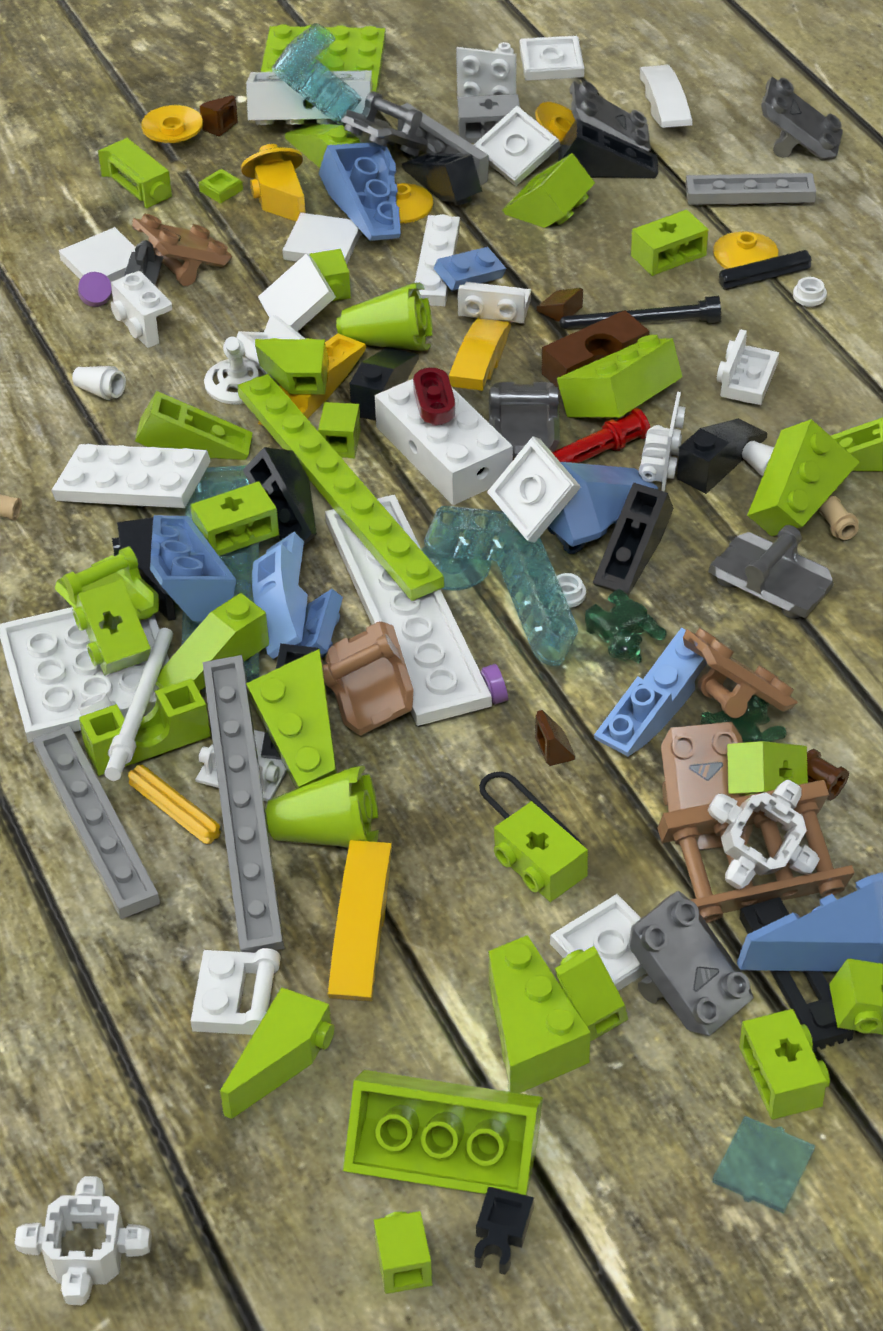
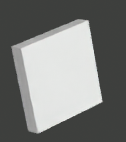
M578 36L520 39V53L525 81L584 77V64Z
M518 106L511 110L474 144V146L489 155V165L515 186L521 183L561 146L557 137Z
M300 213L282 250L283 260L297 262L306 253L309 255L310 253L341 249L347 264L362 231L351 219Z
M114 227L59 250L60 260L79 279L89 272H100L106 275L110 282L124 277L131 252H135V246Z
M306 253L259 295L258 298L269 318L270 316H278L298 332L334 300L336 296L315 261Z
M532 436L487 493L524 538L535 543L581 486L542 440Z
M618 894L550 935V945L563 958L573 951L579 949L585 951L594 946L618 991L647 973L631 951L629 943L631 927L641 917Z

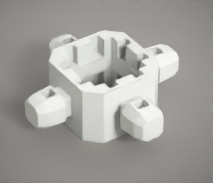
M785 780L777 786L772 795L767 792L752 795L740 807L736 805L737 800L725 794H717L707 810L721 824L725 822L729 824L721 837L724 853L734 858L725 873V881L740 890L750 883L756 873L760 876L775 873L784 868L788 862L790 863L789 868L800 874L809 875L814 871L820 860L817 853L805 844L803 846L798 845L807 831L803 816L793 810L796 808L801 797L802 789L800 786L790 780ZM761 810L768 818L783 824L781 828L786 831L783 837L785 839L774 858H764L763 854L754 848L744 845L745 840L740 838L743 832L742 829L753 811L758 812Z
M97 1176L83 1177L77 1184L75 1196L61 1195L48 1205L45 1227H42L41 1223L24 1224L17 1227L15 1236L17 1251L30 1255H39L42 1251L47 1271L57 1283L62 1284L63 1298L65 1303L69 1305L85 1304L90 1297L93 1284H107L119 1274L122 1253H126V1257L143 1256L150 1252L152 1241L151 1230L145 1226L128 1224L124 1228L119 1206L109 1196H105L103 1182ZM75 1223H81L82 1229H98V1224H104L106 1242H102L101 1249H93L92 1257H86L85 1251H69L68 1256H63L61 1239L65 1237L66 1230L74 1231Z

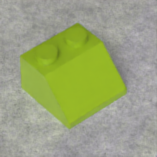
M571 153L534 176L502 211L507 216L543 228L554 222L561 225L574 214L571 210L572 208H577L589 198L587 192L595 182L574 154Z

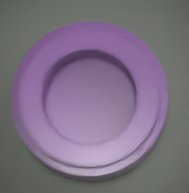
M89 272L80 279L78 294L86 305L99 307L106 304L110 299L112 288L111 282L106 275L100 272Z
M492 664L483 667L480 673L491 693L492 704L496 705L508 701L507 689L498 666Z

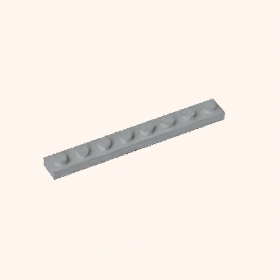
M242 655L202 662L240 951L256 953L262 948L273 950L285 949L244 660Z

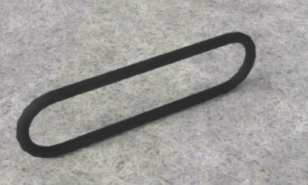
M502 771L487 774L481 780L479 785L481 795L504 819L510 815L485 789L487 782L493 778L502 777L511 781L530 801L581 843L561 821L511 774Z

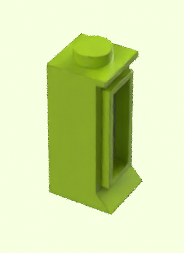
M125 138L98 150L101 176L112 177L136 198L143 201L146 209L172 197L169 170L130 139Z

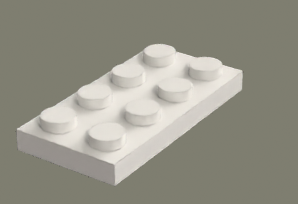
M79 444L52 488V493L56 501L185 508L211 460L207 450Z

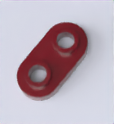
M433 367L424 368L416 372L413 377V391L420 417L425 422L433 425H442L451 421L455 416V398L448 374L439 368Z

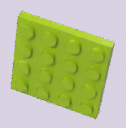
M285 24L270 26L261 72L372 70V91L378 93L386 40L385 28H376L374 26L351 28L343 25L335 27H318L316 25L293 27Z

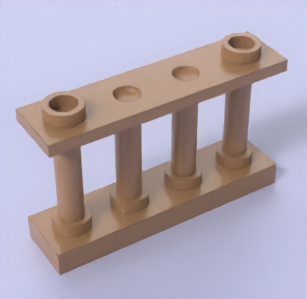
M824 780L798 785L802 789L801 797L796 808L793 809L803 816L807 830L805 836L809 848L816 852L820 858L816 866L817 873L794 877L788 862L784 868L775 872L777 881L753 886L751 880L748 885L740 890L737 889L715 895L712 893L697 839L700 835L714 832L716 836L722 837L729 824L726 822L721 824L710 815L707 810L710 804L663 813L657 828L661 842L675 841V844L681 846L696 899H691V901L697 905L699 913L706 923L722 918L723 913L740 910L743 907L780 897L782 901L820 893L821 897H826L830 894H839L845 890L846 885L855 873L853 866L834 869L816 815L829 796ZM775 790L767 791V793L772 795ZM752 795L734 798L738 801L736 805L740 807ZM761 810L758 812L753 811L745 826L755 824L757 828H761L769 857L774 858L783 843L777 822L765 816V813ZM726 854L728 863L730 865L731 861L734 860V858Z

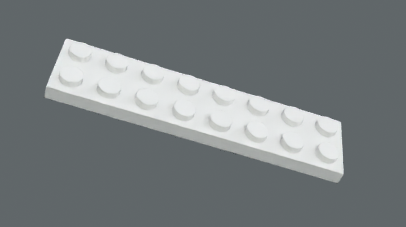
M395 494L378 498L377 500L420 548ZM334 509L325 511L327 526L371 624L380 621L394 626L413 686V706L410 712L416 725L420 726L492 707L491 693L441 590H436L411 601Z

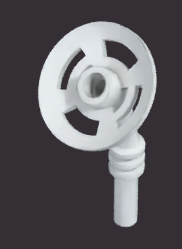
M231 336L226 339L223 346L224 353L228 359L215 364L208 370L204 378L205 389L213 399L219 402L235 405L245 404L238 396V392L228 391L229 387L238 389L237 385L259 377L258 369H261L263 375L266 373L259 366V363L243 357L245 354L244 344L240 339ZM249 370L253 372L252 377L248 375ZM216 372H218L219 382L217 385L213 382V376ZM227 372L228 377L224 379L223 374Z

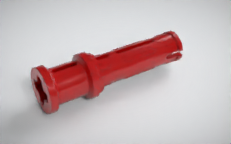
M634 408L629 412V415L617 421L608 420L604 423L601 430L578 439L552 453L560 462L581 463L609 449L619 451L625 447L626 443L634 439H645L646 433L650 429V424L642 410Z

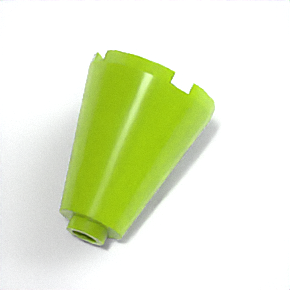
M420 282L411 283L343 309L341 317H337L336 320L337 332L370 346L416 351L428 350L431 344L425 343L426 337L432 336L433 328L428 298H421L419 290H425L424 286Z
M363 765L354 766L268 800L267 808H265L268 833L271 834L273 840L340 847H349L350 840L377 842L379 830L371 831L372 819L378 818V807L370 774L362 775L365 770Z

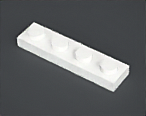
M428 215L415 283L420 282L424 286L425 290H419L421 298H428L430 306H446L449 287L433 268L437 259L455 255L460 230V217Z

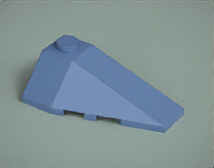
M374 142L327 145L318 174L329 196L370 241L398 239L400 237L399 207L396 204L398 191L394 178L396 165L387 146L385 147Z
M560 462L581 488L548 527L572 547L598 539L607 532L608 526L612 523L617 524L633 482L657 490L659 487L653 482L644 481L639 471L635 468Z
M154 515L150 570L162 588L192 621L201 624L211 611L233 598L236 579L189 516Z
M883 872L857 881V890L838 900L833 894L820 899V906L805 916L800 917L797 913H791L747 934L737 961L740 970L839 971L847 958L883 964Z

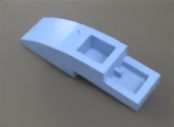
M295 532L268 548L266 554L253 562V600L257 606L266 612L269 645L265 648L267 654L272 659L278 656L280 643L299 646L303 639L308 594L298 585L304 541Z
M681 628L643 679L637 676L594 734L595 740L626 756H630L656 736L695 691L696 678L707 665L703 657L684 646L683 636L686 631L685 629Z

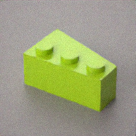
M647 335L638 339L636 344L558 377L557 382L567 417H622L683 376L673 338L658 339V335Z
M812 419L783 429L779 434L747 516L771 536L778 535V532L786 525L794 526L797 529L801 528L859 464V461Z
M320 649L246 683L251 701L295 788L298 789L336 774V760Z
M523 936L488 951L489 986L500 1035L503 1062H505L509 1092L522 1093L588 1064L590 1060L591 1032L529 936Z

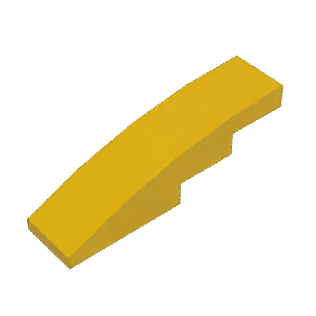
M482 318L476 319L464 337L449 373L451 387L484 390L486 380L491 379L494 368H498L511 328V322Z
M339 333L325 342L329 360L325 394H290L281 385L279 387L308 419L347 377L365 352L366 344Z
M350 840L333 944L328 985L329 998L373 1001L376 963L379 961L381 931L385 920L392 843Z

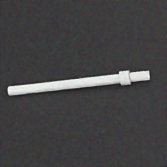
M161 628L158 631L121 731L111 742L108 750L110 759L105 770V776L109 780H119L125 764L129 763L136 749V742L134 740L173 638V632L168 628Z

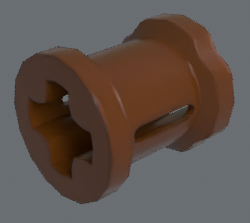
M811 749L807 752L808 783L824 780L829 793L827 799L831 801L840 794L846 785L849 771L842 766L839 768L835 767L821 758V752Z

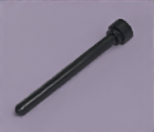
M719 296L705 297L704 300L698 301V304L627 310L640 323L699 318L700 321H706L707 324L721 322ZM621 311L563 316L559 321V325L562 329L586 328Z

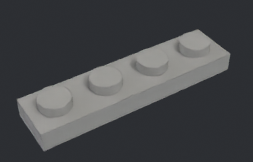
M409 103L401 105V107L408 110L416 109ZM422 112V122L417 128L415 136L427 139L428 147L425 152L472 154L480 184L487 183L489 155ZM398 119V130L402 131L405 122Z
M813 173L686 175L688 204L700 206L708 204L738 205L743 203H760L765 205L771 203L801 204L804 202H815L816 198Z

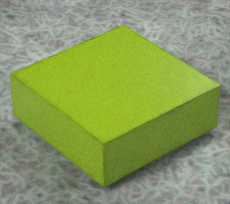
M223 169L198 182L199 191L220 204L243 191V181Z

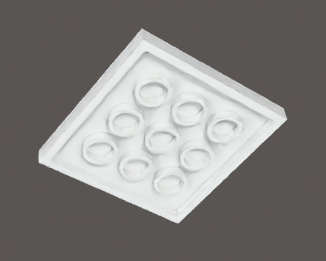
M73 607L0 624V641L28 743L33 742L32 739L67 726H70L73 732L80 731L79 717L81 714L77 707L81 702L98 693L105 692L110 701H115L125 719L147 661L104 676L101 666H94L90 659L87 644L91 642L86 629L82 631L78 629L73 616ZM154 614L148 619L139 620L151 650L159 631ZM166 654L162 668L169 661L168 654ZM156 685L144 715L149 714L155 706V690L160 689Z

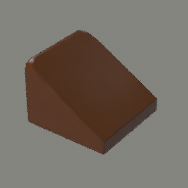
M230 95L201 104L202 130L220 137L237 124L236 97Z
M583 289L556 290L536 307V311L557 321H560L563 316L574 315L583 307Z
M543 710L537 711L535 717V739L546 764L553 766L575 760V753L563 729Z

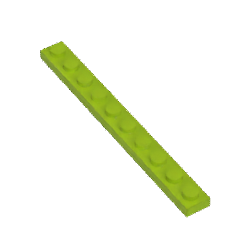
M269 374L255 377L252 380L237 385L240 399L284 450L294 451L311 483L411 601L444 587L443 574Z

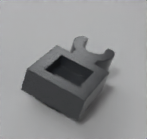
M488 1186L476 1225V1237L483 1238L475 1247L476 1268L481 1269L483 1260L487 1255L496 1254L500 1257L499 1273L505 1275L511 1266V1249L509 1245L522 1248L534 1209V1197Z

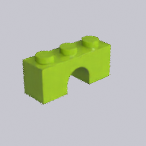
M192 678L155 690V706L141 721L134 740L136 742L132 760L125 764V767L211 736L207 706ZM117 704L79 717L85 751L98 776L105 774L110 759L108 750L113 738L119 735L125 720Z

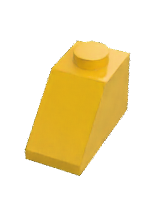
M288 160L254 166L255 179L250 180L253 198H259L262 210L297 222L300 213H305V200L292 161Z

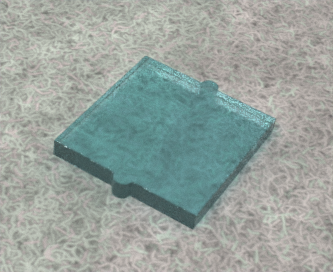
M744 1116L713 1176L712 1183L742 1195L745 1202L753 1200L784 1214L815 1151V1145L785 1133L783 1127L775 1129Z

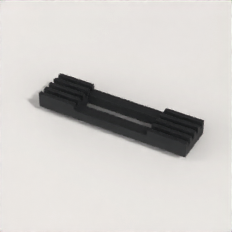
M777 897L741 908L739 919L747 934L789 915V912L781 898ZM771 971L788 1005L794 1010L800 1025H807L813 1041V1052L817 1050V1047H820L821 1050L825 1049L826 1044L832 1047L836 1041L838 1044L844 1042V1039H847V1041L853 1039L854 1030L837 1028L830 986L822 971H803L819 999L806 1004L789 971Z

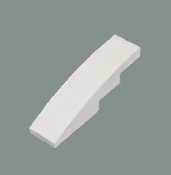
M670 65L640 67V80L645 84V97L651 103V116L662 128L692 125V117L685 94Z

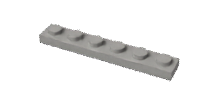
M67 726L32 739L34 750L120 919L159 905L158 892L72 728Z

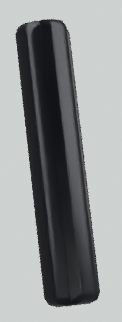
M802 250L724 269L719 272V283L723 289H730L807 270L811 267L812 257L807 250Z

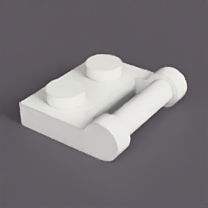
M262 948L256 953L204 950L191 1016L192 1031L253 1035L269 1008L274 973L279 970L280 954L276 950ZM246 973H255L256 980L251 1010L246 1013H239Z

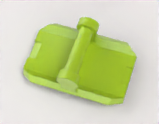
M129 546L119 550V555L117 556L111 555L91 564L92 567L79 573L69 572L56 581L55 590L73 608H77L78 593L123 579L139 620L148 619L159 610V595L141 578L137 558ZM108 623L103 624V629L108 628L111 634L116 633L117 628L111 629Z

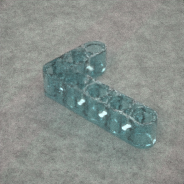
M313 23L288 44L272 66V71L327 117L343 125L344 122L341 119L344 112L347 110L354 111L362 98L352 87L320 63V60L334 43L335 37L320 24Z
M453 506L439 507L424 538V544L427 549L434 554L445 557L497 561L533 654L538 660L547 665H561L577 636L578 627L541 538L539 537L535 543L527 541L503 511Z

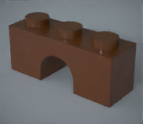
M623 310L543 346L542 375L559 389L558 377L636 344L638 339L649 335L650 331L626 310Z

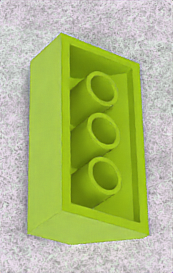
M363 1070L354 1079L343 1171L482 1194L487 1193L489 1186L527 1196L538 1142L543 1097Z

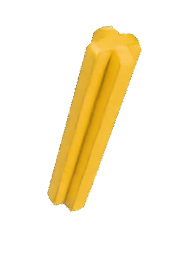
M137 765L134 770L129 771L127 775L129 785L204 844H211L215 839L219 838L221 834L219 823L147 767Z

